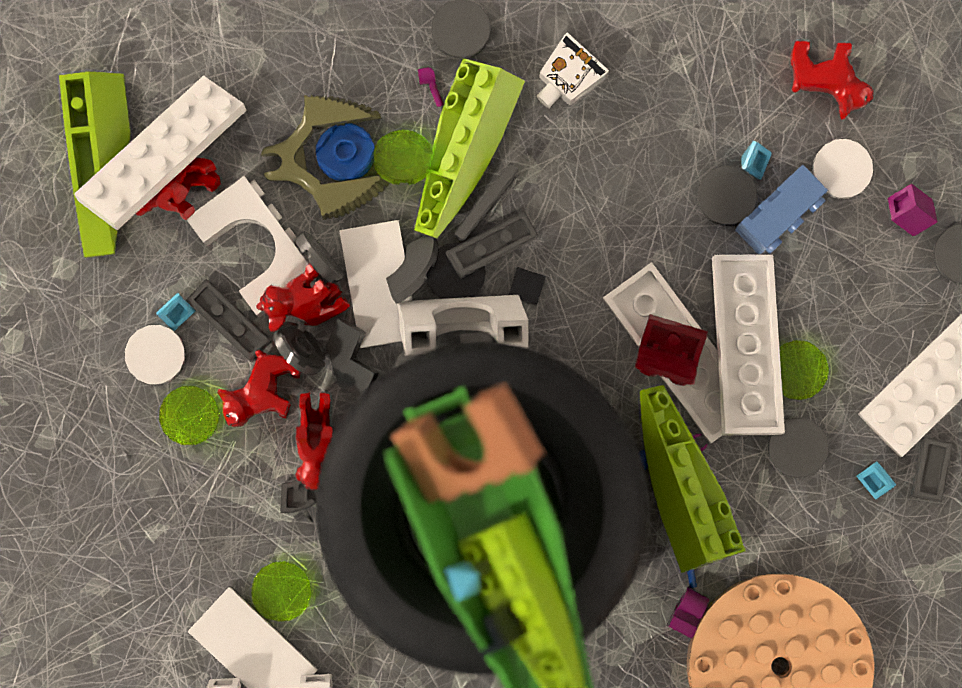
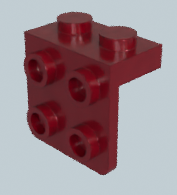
M649 314L640 342L635 367L644 375L650 377L662 376L668 378L676 385H694L698 362L708 331Z

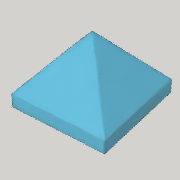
M753 141L741 156L742 169L756 179L761 180L772 152L758 142Z
M177 293L156 314L175 331L195 312V309Z
M877 461L856 476L875 500L896 486L887 471Z
M464 562L445 570L457 601L480 592L479 574L469 562Z

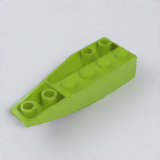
M462 59L440 114L415 231L437 239L457 215L488 167L504 135L525 83L524 80L502 68Z
M88 71L59 75L73 194L130 143L129 111L125 77L122 73ZM74 195L84 258L115 254L118 230L81 204Z
M664 385L641 390V421L651 483L660 516L681 573L745 552L741 535L737 529L726 496Z
M523 513L457 542L465 562H469L479 574V593L489 611L492 613L512 604L513 611L519 617L526 631V635L512 644L541 687L585 688L577 647L564 602L526 514Z

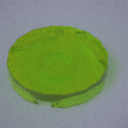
M391 131L382 136L375 145L373 154L375 170L384 180L392 184H416L423 180L431 171L433 161L431 145L425 137L414 131Z
M801 340L787 342L779 347L782 396L787 399L800 401L811 398L821 391L828 380L829 372L827 359L822 351L812 343Z
M182 386L172 390L163 399L159 409V423L163 432L172 441L182 445H198L207 441L216 432L218 427L220 410L215 398L206 390L196 386Z
M286 561L272 562L263 567L254 577L251 588L252 601L257 611L265 618L277 622L290 621L300 616L308 607L312 596L311 582L306 572L298 565Z

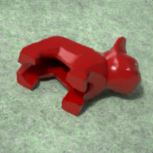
M796 41L794 43L790 60L794 76L793 92L796 93L801 89L833 95L839 104L840 119H845L851 111L864 108L868 103L872 102L874 98L872 87L856 77L854 69L849 62L848 57L852 51V43H837L833 60H827L815 65L808 57L810 42Z
M195 158L146 203L136 215L143 216L145 213L152 211L153 208L159 207L163 210L178 212L182 219L188 220L195 212L194 206L185 201L190 188L193 186H205L208 191L214 192L221 185L220 176L215 173L217 169L215 164L206 158Z
M309 263L304 273L288 282L285 287L268 286L260 297V302L256 305V308L267 314L269 317V330L275 332L285 323L287 316L297 317L306 326H317L347 310L350 304L345 297H340L333 305H329L342 291L337 284H332L330 281L325 284L321 279L311 287L310 283L319 273Z
M256 350L257 360L245 387L233 391L218 389L217 391L223 401V416L226 424L232 427H241L254 415L270 411L277 412L282 418H287L291 404L277 395V377L290 373L292 377L300 379L302 372L291 366L283 356L267 354L262 350Z
M310 393L300 394L299 398L301 426L296 428V441L299 458L303 463L301 467L297 468L296 478L302 482L305 488L312 491H317L324 456L333 437L329 417L331 406L330 394L320 393L318 409L312 408Z

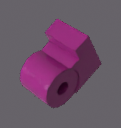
M687 587L666 626L693 639L698 623L708 605L709 598Z

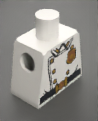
M566 33L540 72V79L547 85L536 97L547 108H550L559 97L567 104L572 105L608 77L609 70L569 33Z

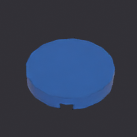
M352 123L330 127L320 136L316 144V159L321 171L328 178L339 182L361 178L371 169L375 161V146L370 134L363 127Z

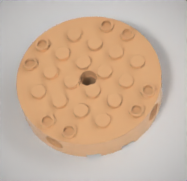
M766 574L751 577L732 585L707 606L698 623L694 637L688 645L687 677L690 688H872L874 657L869 636L861 619L854 609L835 591L819 582L801 576ZM778 657H783L787 662L786 670L781 674H775L771 668L773 660Z

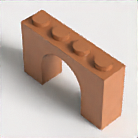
M506 384L480 393L464 407L483 440L485 461H472L459 455L447 442L432 413L407 422L391 436L429 504L441 499L444 503H447L457 498L463 491L472 494L483 488L488 482L497 485L508 479L510 474L517 473L518 476H522L536 467L534 462L544 452Z

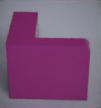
M912 183L887 198L892 221L912 236H916L938 222L933 200Z

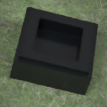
M517 267L509 295H519L521 301L537 306L546 276Z

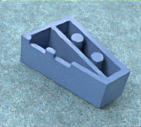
M802 165L748 217L742 220L735 231L758 255H761L765 250L771 254L782 243L779 237L786 230L792 234L804 222L801 216L808 209L814 213L826 201L822 196L828 190Z

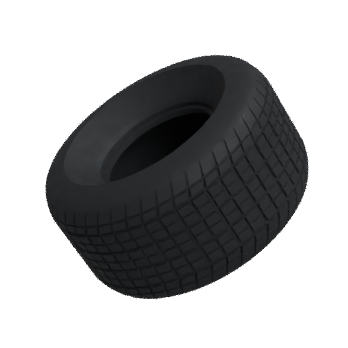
M469 342L449 345L419 354L389 370L362 393L343 417L329 443L319 476L316 498L319 542L329 574L344 602L371 633L392 649L410 659H414L416 662L452 673L496 675L485 656L483 657L480 653L477 643L473 640L460 616L456 613L437 583L429 562L422 556L411 536L407 520V509L385 456V452L396 446L391 436L408 422L404 413L405 409L410 407L416 409L455 393V389L462 386L465 387L471 402L480 393L503 384L507 385L544 452L539 458L546 465L555 482L559 499L557 526L560 530L583 641L595 632L596 628L598 629L622 600L637 571L646 540L649 509L645 472L637 446L623 419L609 400L602 395V392L577 371L548 355L516 345L494 342ZM460 404L435 414L433 417L437 423L462 414L464 411Z

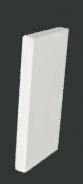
M399 220L339 230L356 327L366 332L360 349L402 342L399 330V304H396L392 299L386 280L388 276L396 272L405 259ZM412 295L409 296V297H408L407 299H405L404 301L413 300V299H412Z
M231 587L188 630L236 678H240L241 683L247 688H299L301 675H314L318 670Z

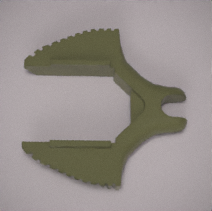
M304 95L302 121L293 134L284 142L267 146L261 152L262 157L278 156L282 159L281 167L275 171L265 172L264 177L269 181H291L300 185L314 197L323 220H326L328 217L332 219V217L338 218L339 215L342 217L345 214H350V211H355L362 204L365 205L366 201H371L372 197H377L379 195L378 192L382 193L384 191L383 187H388L390 184V176H375L321 185L317 178L307 172L304 145L314 133L313 129L381 119L380 113L376 110L372 111V108L369 106L366 108L365 104L358 105V102L352 103L351 100L346 101V99H339V97L333 98V96L327 97V95L322 97L321 95L315 97L311 95L308 97Z

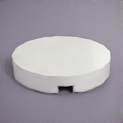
M837 139L825 144L816 154L813 163V175L828 190L825 194L833 198L849 199L860 194L870 183L873 174V163L868 151L858 142L849 139Z
M148 325L137 330L129 338L125 348V362L129 371L138 380L150 385L163 384L172 381L181 372L185 363V348L181 338L173 330L162 325Z

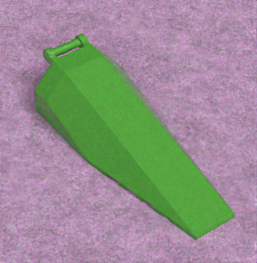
M464 386L455 389V393L416 409L410 407L404 410L409 422L429 413L435 415L461 404L464 413L437 424L449 445L459 455L472 461H485L483 440L464 408L470 403ZM394 446L385 452L387 463L436 581L480 650L494 642L482 619L491 612L483 602L479 592L457 601L445 570L465 562L457 542L523 513L526 514L564 602L577 647L585 688H594L560 530L535 469L522 476H518L517 473L510 474L508 479L497 485L488 482L483 488L472 494L463 491L457 498L447 503H444L441 499L429 504L398 447ZM512 643L501 650L485 656L504 688H542Z

